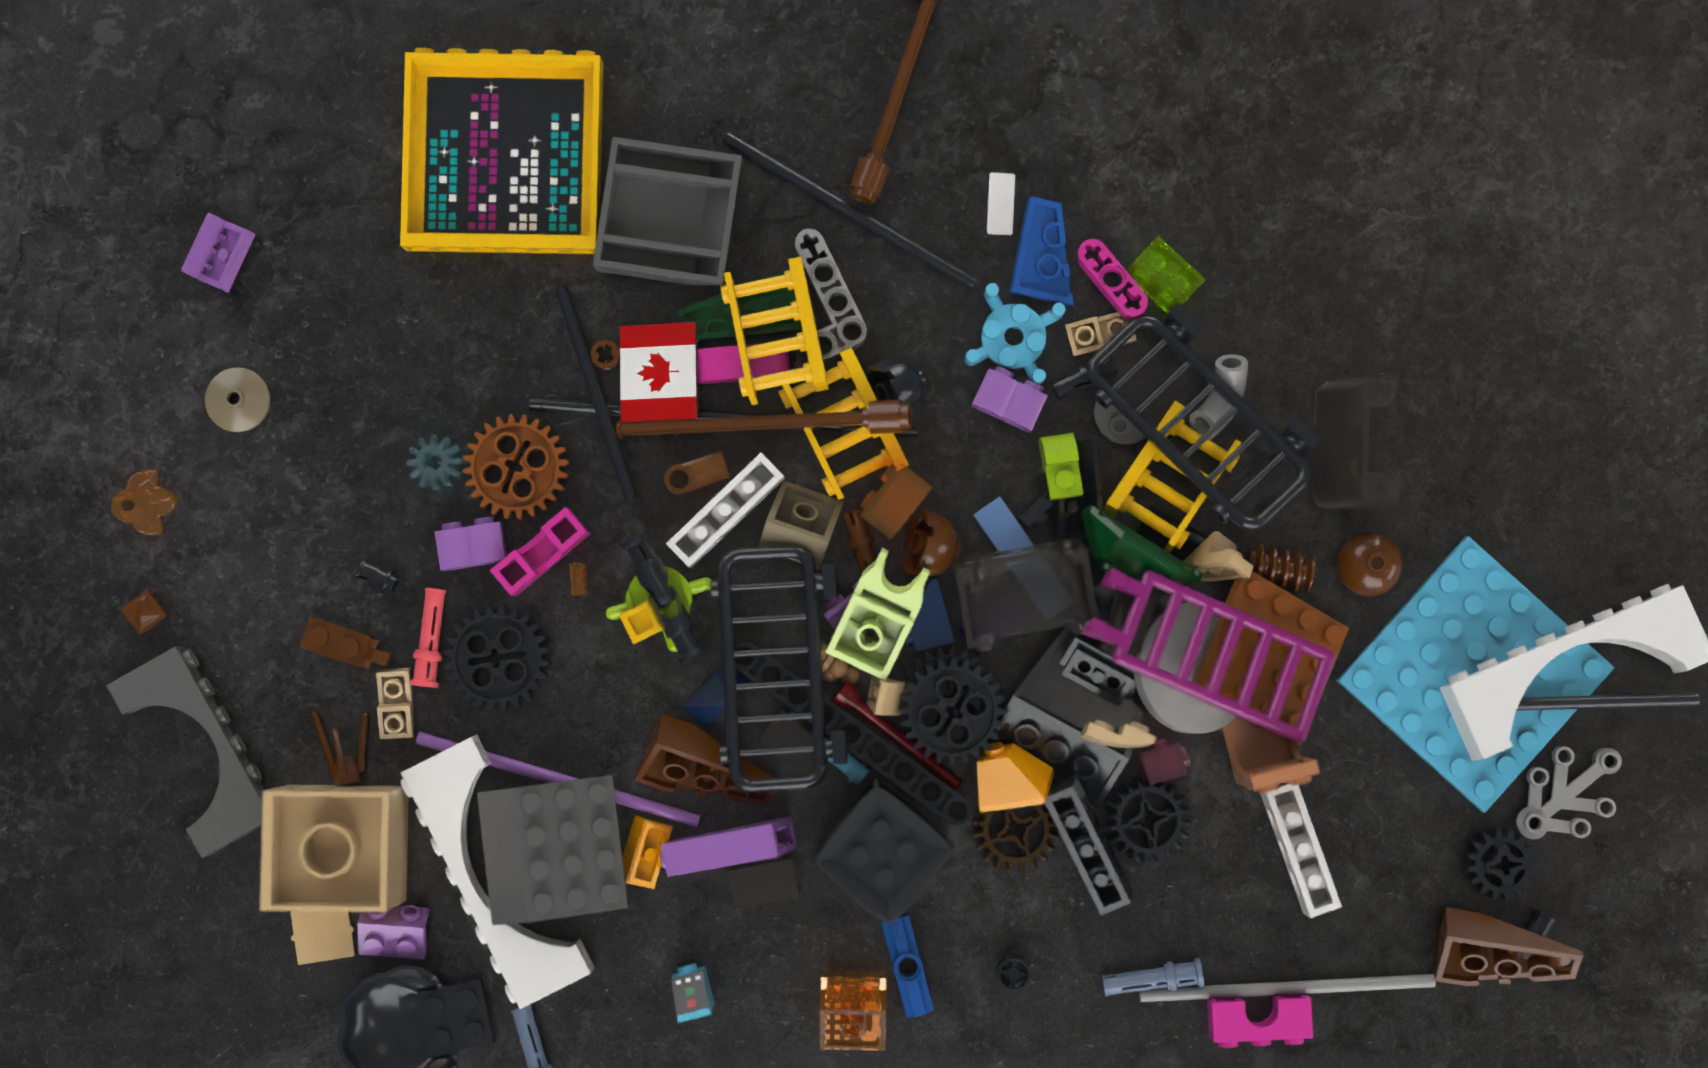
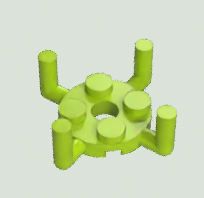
M665 566L668 585L676 589L689 614L693 601L692 595L703 591H711L712 579L704 577L688 582L680 572ZM636 576L628 587L626 602L609 607L606 610L608 619L618 620L620 619L619 614L647 600L650 601L649 596L651 594L641 586ZM675 600L668 606L659 608L660 612L667 618H673L678 615V605ZM663 631L668 649L671 652H678L672 639H667Z

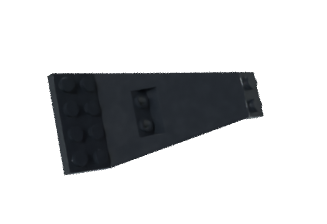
M1151 505L1149 511L1178 529L1181 521ZM1141 522L1136 530V533L1162 549H1165L1170 539ZM1187 526L1185 530L1190 532V535L1180 550L1174 546L1170 554L1184 561L1209 536ZM1105 573L1015 689L1004 708L1006 713L998 718L999 721L1005 724L1004 727H994L993 729L999 736V739L989 737L986 740L988 744L1001 742L1004 745L1014 743L1048 764L1054 770L1052 784L1076 775L1090 804L1096 808L1100 807L1129 761L1133 748L1111 747L1083 739L1080 735L1084 725L1089 722L1095 724L1096 720H1100L1113 726V732L1117 734L1119 727L1124 724L1130 725L1131 722L1141 724L1146 710L1137 691L1134 671L1115 663L1112 659L1116 646L1082 634L1088 620L1092 621L1093 618L1122 631L1134 597L1101 585ZM1162 590L1150 593L1127 654L1134 656L1141 632L1157 613L1166 608L1171 594ZM1087 661L1091 666L1085 668L1081 666L1080 662ZM1116 677L1120 682L1112 683L1109 678Z

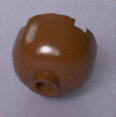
M920 510L918 512L921 516L914 515L906 529L903 549L909 548L908 559L902 558V565L904 571L910 575L918 576L924 567L930 570L928 577H933L945 572L953 560L958 559L961 544L957 541V534L951 522L933 512Z
M1364 532L1350 537L1343 544L1342 548L1339 549L1336 554L1335 569L1340 582L1347 589L1351 590L1352 593L1359 596L1373 597L1386 593L1396 585L1402 575L1403 559L1400 549L1393 540L1380 533Z

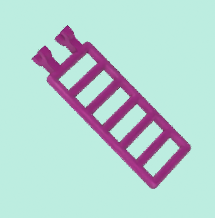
M1111 569V572L1107 571L1101 585L1134 597L1122 631L1093 618L1092 621L1088 620L1082 634L1116 646L1112 655L1115 663L1297 743H1302L1306 740L1335 659L1332 651L1155 572L1146 571L1140 582L1129 578L1116 569ZM1152 587H1156L1171 595L1147 659L1143 661L1127 653ZM1185 600L1201 608L1175 675L1159 668L1158 665L1182 601ZM1214 613L1230 620V624L1205 688L1188 679ZM1244 626L1260 633L1238 697L1234 701L1218 693L1242 627ZM1272 640L1289 646L1290 649L1268 710L1264 714L1248 706ZM1305 653L1320 661L1296 727L1278 719L1301 655Z

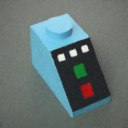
M696 963L678 967V973L673 974L671 978L678 1023L710 1015L715 1003L706 967L697 968Z

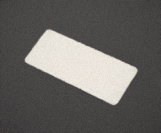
M990 173L988 234L1012 235L1015 174Z

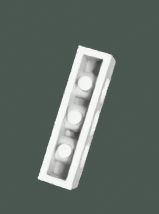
M760 453L666 544L692 569L785 479L784 476Z
M1282 782L1278 784V790L1260 794L1303 914L1313 918L1341 908L1342 905L1299 786Z

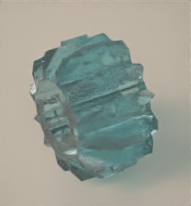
M432 434L430 437V445L424 438L418 439L422 449L419 451L411 447L409 452L417 457L416 459L407 460L408 466L417 467L410 473L411 478L421 477L419 485L424 488L431 481L432 489L439 490L440 480L445 486L450 487L452 482L448 476L451 474L459 478L461 475L459 471L453 469L454 465H463L464 463L461 458H453L460 452V448L458 446L449 448L451 439L447 437L443 438L439 444V438L435 434ZM433 455L442 458V462H438L441 464L438 469L428 466V463H432L429 459Z

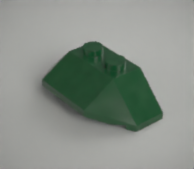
M1090 506L1083 509L1081 515L1092 558L1101 563L1099 568L1105 573L1107 571L1111 572V569H1116L1139 582L1146 571L1155 572L1179 584L1201 580L1202 572L1194 569L1103 513L1098 508ZM1152 587L1151 592L1159 591L1160 589Z

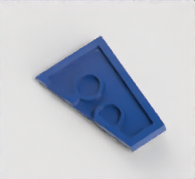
M1032 196L1027 198L1009 293L1053 303H1062L1066 306L1074 305L1073 294L1070 292V270L1065 251L1066 237L1062 203Z

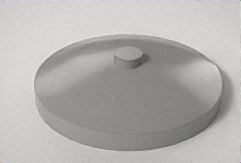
M1189 602L1181 604L1159 662V668L1176 675L1201 607ZM1165 609L1157 613L1144 627L1137 641L1134 657L1146 661ZM1212 614L1189 676V681H1192L1215 628L1219 618L1217 614ZM1134 671L1135 684L1143 704L1157 721L1169 729L1188 734L1208 733L1221 729L1236 717V715Z

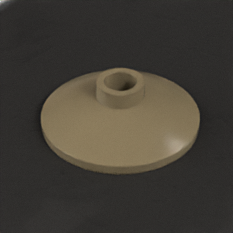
M230 368L217 374L209 383L205 394V406L211 420L220 428L231 432H245L258 426L266 417L270 407V392L265 381L255 372L245 368ZM233 393L239 394L240 399L237 404L230 403L229 399Z

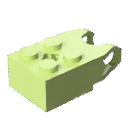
M882 548L877 559L863 571L825 653L886 681L921 608L924 584L930 570L923 567L920 574L906 586L899 587L893 585L884 574L885 559L889 551ZM866 628L875 629L877 634H874L873 637H868L866 635Z

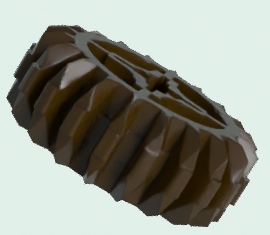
M1045 804L1031 805L1037 812L1023 817L1016 816L1011 808L1002 809L1003 825L991 835H989L988 827L991 816L995 811L980 812L979 805H977L975 810L983 814L982 819L972 818L971 823L981 826V830L972 831L971 836L974 838L982 837L983 839L975 844L976 850L988 848L982 858L987 861L993 855L996 856L993 861V867L996 869L1000 867L1002 861H1005V871L1008 873L1012 871L1013 863H1017L1018 871L1023 873L1025 871L1023 862L1028 861L1032 869H1036L1037 864L1033 858L1037 855L1042 861L1046 862L1048 858L1042 850L1045 847L1050 851H1054L1056 847L1047 841L1048 838L1058 839L1059 833L1050 831V827H1054L1056 824L1053 819H1048V816L1051 814L1048 808L1043 809ZM1008 813L1018 824L1024 823V829H1020L1022 831L1020 836L1023 843L1013 833L1007 834V827L1011 828L1008 825L1011 822ZM1041 821L1042 830L1040 838L1031 849L1027 840V833L1029 829ZM1013 840L1017 843L1022 854H1006L999 851L993 845L1000 841Z

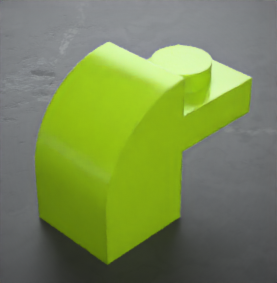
M1073 433L1040 437L1038 440L1043 473H1046L1050 501L1083 496L1078 464L1079 455Z

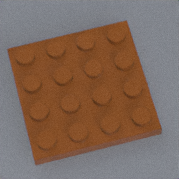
M1253 571L1250 578L1241 577L1235 579L1225 604L1332 651L1335 659L1329 673L1330 676L1349 628ZM1219 616L1191 682L1206 688L1230 620ZM1244 626L1242 627L1218 694L1236 701L1260 633ZM1272 640L1248 707L1266 714L1289 652V646ZM1302 653L1278 720L1296 727L1320 660ZM1268 730L1269 732L1277 735L1278 737L1284 739L1292 745L1302 744Z

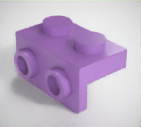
M208 213L181 271L229 293L256 234Z
M408 905L396 906L387 912H361L357 923L359 955L424 959L427 952L426 923L429 917V908Z

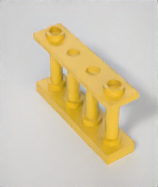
M801 257L788 259L790 270L784 271L785 275L735 285L731 272L724 273L726 284L720 285L724 304L730 303L744 373V377H739L742 397L748 396L752 406L758 405L756 391L805 380L807 383L813 382L816 392L829 389ZM782 288H788V291L794 289L796 301L790 302V306L743 316L740 314L737 298ZM794 318V321L801 320L803 332L797 333L796 337L747 347L744 334L745 328ZM798 349L801 352L807 351L809 363L803 364L802 368L753 378L750 365L751 359Z
M852 347L840 353L842 360L837 362L838 366L826 371L828 385L843 377L845 380L851 378L856 390L851 392V396L816 413L848 412L856 407L860 410L864 407L868 408L869 401H877ZM805 381L793 388L789 384L782 385L784 389L779 390L778 393L786 409L793 406L796 414H803L797 400L816 391L813 382L807 383ZM862 426L819 447L811 430L815 427L803 428L827 476L821 480L829 497L836 494L838 500L844 498L841 487L886 465L888 468L894 466L896 471L909 466L894 433L871 434L869 428ZM871 436L874 439L880 436L885 447L880 450L881 454L836 476L833 475L826 458Z
M1174 401L1156 429L1160 431L1185 406ZM1181 419L1164 437L1167 439L1169 434L1174 437L1178 435L1193 445L1202 435L1185 425V420ZM1208 439L1199 449L1222 463L1242 442L1236 439L1229 451H1226ZM1148 440L1107 501L1102 512L1113 519L1118 511L1123 514L1128 512L1170 539L1164 549L1170 553L1174 546L1179 550L1190 535V532L1185 529L1207 496L1201 492L1194 503L1150 475L1151 471L1147 467L1151 461L1159 462L1161 460L1186 476ZM1239 455L1225 469L1231 472L1241 456ZM1222 472L1214 480L1211 481L1214 485L1220 477V475L1222 474ZM1135 485L1140 488L1142 486L1146 487L1187 513L1178 529L1133 501L1135 497L1130 495Z

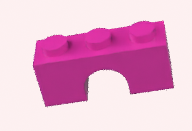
M565 507L541 527L542 530L523 547L513 550L490 570L511 596H518L591 535L571 509Z
M1306 994L1272 996V1012L1268 1018L1260 1022L1248 1020L1245 1012V1001L1241 997L1207 999L1209 1038L1214 1043H1218V1047L1222 1048L1237 1047L1238 1042L1251 1041L1253 1046L1271 1045V1040H1284V1044L1290 1045L1303 1044L1304 1039L1313 1038L1311 998Z

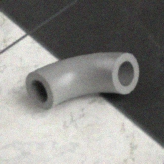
M1230 354L1219 357L1215 362V372L1243 398L1248 374L1247 359L1240 355ZM1213 389L1205 402L1190 415V427L1203 435L1232 406ZM1233 416L1225 424H1223L1209 438V440L1218 435L1232 420Z

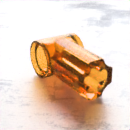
M719 451L684 464L673 465L666 471L664 480L669 492L673 495L682 496L690 491L729 479L730 475L722 452ZM676 472H684L689 478L688 484L681 489L674 488L670 484L671 476Z

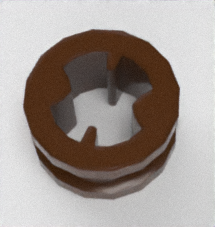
M610 340L596 342L591 349L592 362L602 370L614 369L620 362L618 346ZM602 347L604 350H607V347L613 348L611 354L614 358L611 362L605 360V363L599 362L601 356L598 354V351Z

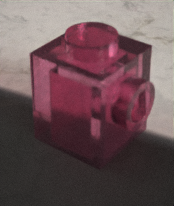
M1169 737L1155 740L1150 745L1151 748L1137 752L1145 783L1147 782L1149 785L1188 775L1186 767L1190 766V760L1185 747L1180 748L1178 742H1170Z

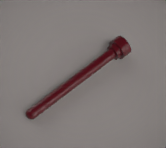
M846 680L837 689L831 698L832 702L841 708L853 709L951 788L958 789L961 787L962 780L941 762L940 764L937 763L932 755L925 758L922 747L915 750L912 747L914 743L912 739H906L904 733L883 716L874 714L868 705L859 698L860 694L856 692L857 687Z

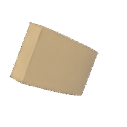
M1116 312L1066 324L1073 356L1097 352L1130 320L1124 319ZM1134 334L1125 344L1137 342L1136 335Z
M411 668L378 670L376 672L379 698L377 715L380 739L413 737L412 685H409L410 680H412Z
M1096 720L1095 724L1089 722L1084 725L1080 735L1081 738L1094 743L1120 748L1145 747L1153 744L1156 740V736L1149 734L1150 729L1137 722L1120 726L1116 734L1113 732V726Z

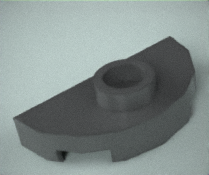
M1097 401L1095 402L1093 409L1095 424L1100 434L1107 440L1119 445L1136 444L1146 438L1115 406L1111 405L1105 409Z

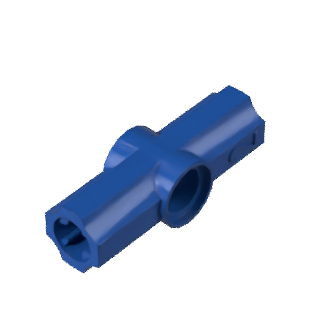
M909 913L902 914L892 925H888L887 922L881 920L906 1017H917L934 1011ZM904 958H912L917 963L916 968L910 973L902 972L898 968L899 962Z

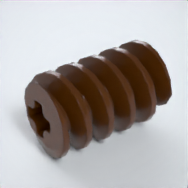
M1257 542L1253 548L1250 547L1245 560L1253 565V572L1261 577L1266 576L1267 580L1273 584L1276 579L1280 580V588L1284 590L1288 583L1291 582L1293 584V593H1297L1302 585L1305 586L1306 595L1309 593L1316 570L1314 555L1309 554L1303 560L1302 553L1295 551L1290 558V552L1286 548H1283L1277 555L1276 546L1270 545L1265 551L1262 542Z

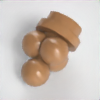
M821 642L822 678L827 682H835L841 677L843 683L848 680L853 685L857 684L860 680L859 670L856 667L848 666L849 663L825 653L828 644Z

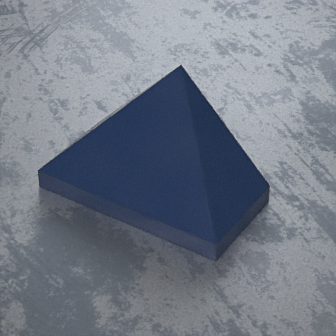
M723 663L682 706L705 729L725 709ZM736 669L737 684L749 683L750 680Z

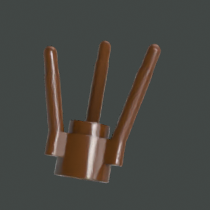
M313 712L311 715L329 765L330 776L334 778V785L361 781L360 772L366 771L365 753L369 714L364 713L362 716L357 761H355L354 755H343L337 728L332 729L336 758L333 757L318 713Z

